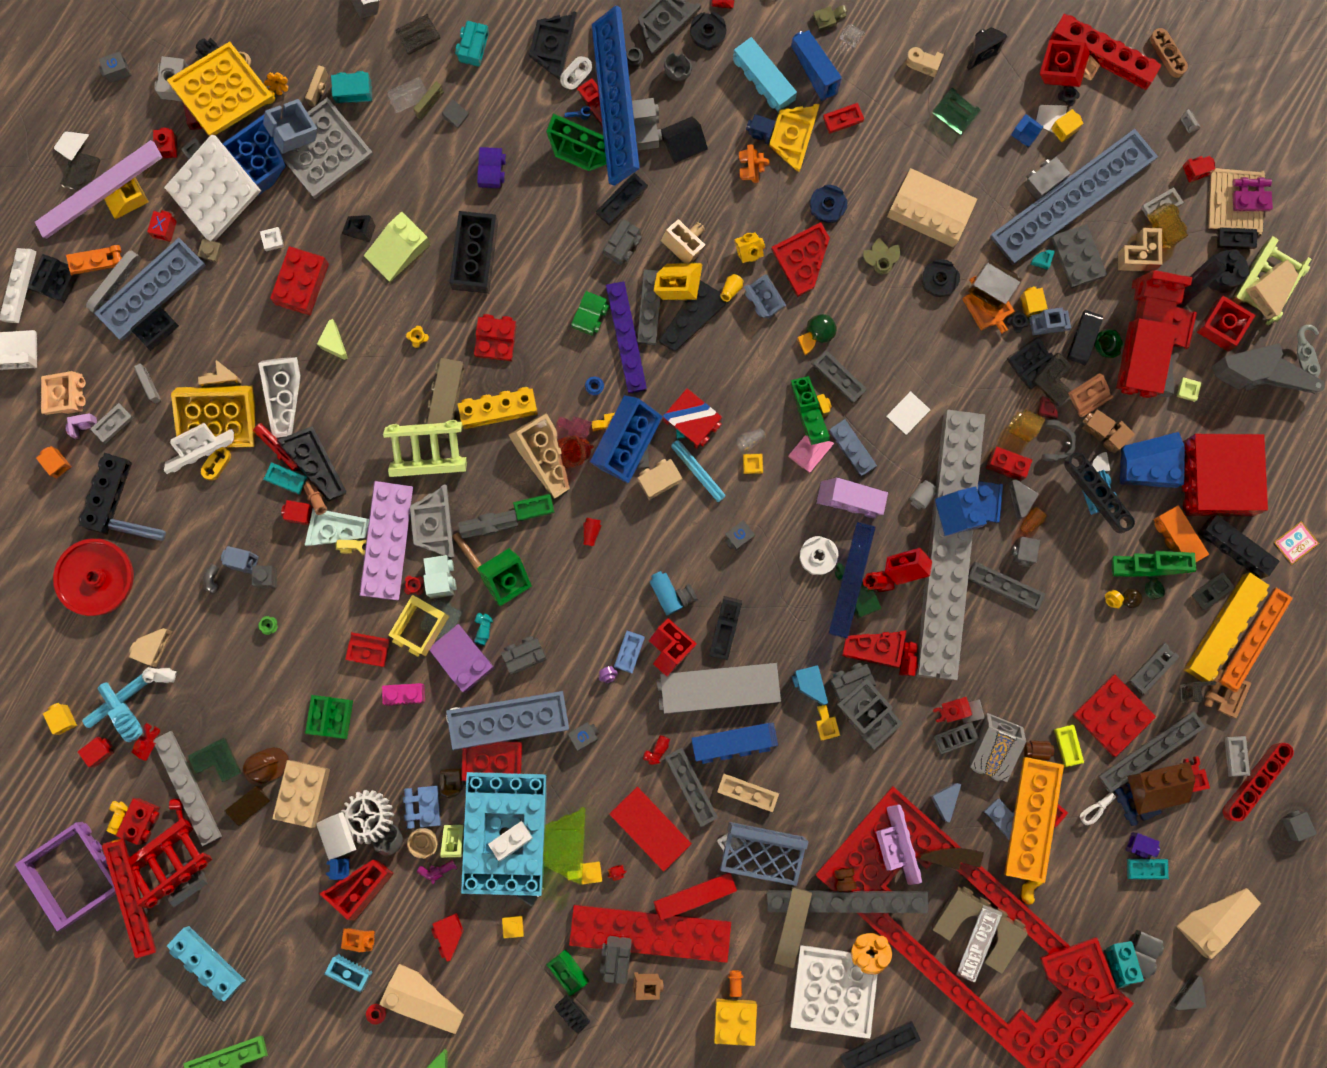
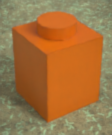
M52 446L43 449L40 455L36 457L46 472L56 479L72 467L60 451Z

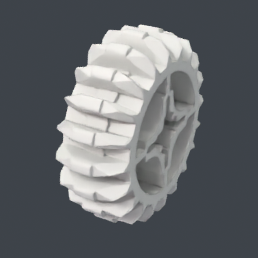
M364 790L363 794L356 792V798L353 796L349 797L351 803H344L347 809L341 810V812L345 814L353 841L357 840V843L360 844L363 842L371 844V840L378 842V836L384 838L383 831L389 832L390 829L387 825L393 824V821L389 820V817L394 816L393 813L388 812L393 808L392 805H387L389 800L383 798V794H377L373 790L370 793L368 790ZM371 802L376 803L380 813L373 811V806H371ZM367 814L372 815V816H369V818H368L367 820L361 819V818H365V816H368ZM355 821L361 823L363 833L359 832L356 828Z

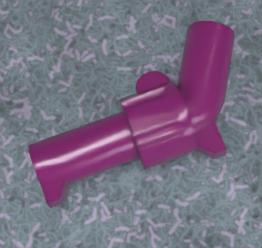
M451 860L441 867L431 866L430 871L420 866L417 873L431 880L432 884H435V881L443 877L444 873L451 869L457 870L454 860Z

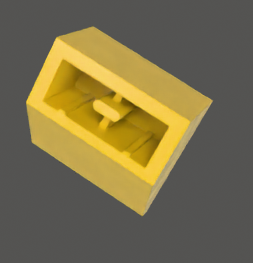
M136 177L104 198L115 220L149 202Z
M666 264L656 274L654 292L662 300H697L702 264Z

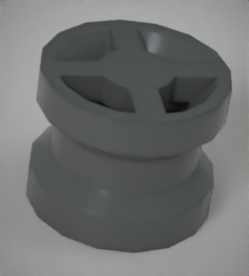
M687 584L682 590H676L683 607L688 606L690 602L698 601L690 584Z

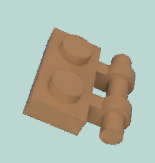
M1219 669L1218 675L1212 681L1213 685L1210 691L1206 693L1205 697L1207 699L1204 705L1212 707L1214 701L1218 702L1216 710L1235 719L1240 712L1251 683L1244 680L1237 692H1233L1226 687L1223 695L1220 696L1218 691L1224 685L1218 681L1224 670Z

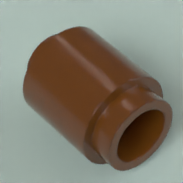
M1030 740L1024 745V756L1049 761L1054 756V746L1051 745L1050 741Z

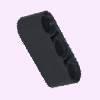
M1086 309L1083 311L1067 355L1068 360L1084 366L1087 364L1103 320V315Z

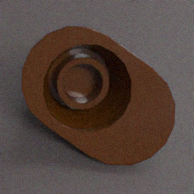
M275 747L255 753L248 757L244 763V777L254 785L265 784L277 779L284 774L289 757L285 751Z

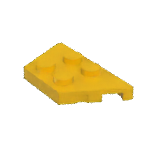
M814 104L812 107L805 108L800 106L794 109H782L777 117L769 147L798 172L801 170L820 104Z

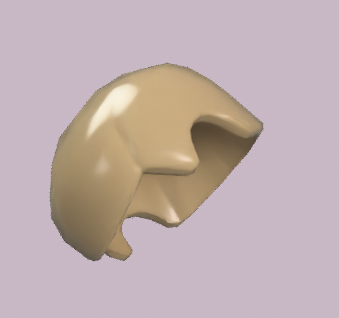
M426 828L413 831L407 840L409 852L414 857L423 859L435 854L438 845L436 835Z

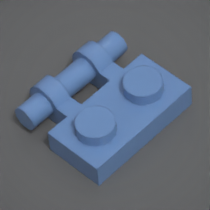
M438 786L418 787V796H412V788L404 789L405 797H403V803H405L406 809L404 821H406L407 829L415 828L414 820L420 819V827L441 825ZM419 801V813L414 814L413 802Z

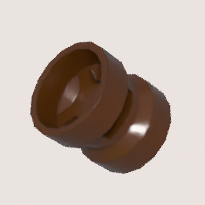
M854 868L834 871L835 877L838 880L836 885L837 891L857 889L856 882L853 880L855 875Z

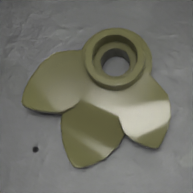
M878 238L873 244L872 250L863 251V257L867 264L874 266L877 273L884 275L889 273L892 269V264L899 260L900 248L899 245H894L888 249L886 244ZM884 263L886 268H881L879 264Z

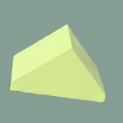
M331 319L328 321L317 345L322 350L344 360L348 359L337 325Z
M444 825L441 858L462 857L464 825Z

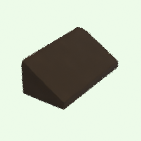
M255 786L224 811L240 826L268 804L270 800L260 786Z

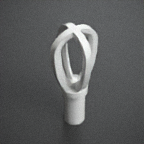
M1111 792L1101 801H1098L1097 804L1088 807L1080 814L1081 821L1085 825L1094 824L1100 818L1106 806L1116 796ZM1099 807L1098 812L1092 817V819L1090 821H1086V815L1095 808Z

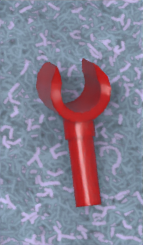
M172 799L169 801V809L176 810L179 821L183 818V804L180 799Z

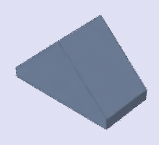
M953 783L930 795L942 821L950 823L961 784Z

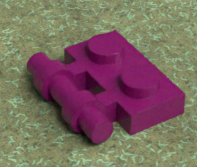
M1248 177L1234 179L1233 186L1239 187V191L1232 193L1233 211L1270 212L1273 209L1272 191H1264V187H1271L1272 180L1265 179L1264 177H1258L1257 179H1248ZM1248 187H1256V191H1248Z

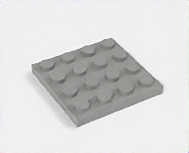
M328 97L307 112L317 127L315 142L283 154L281 153L283 161L314 199L373 156V152Z

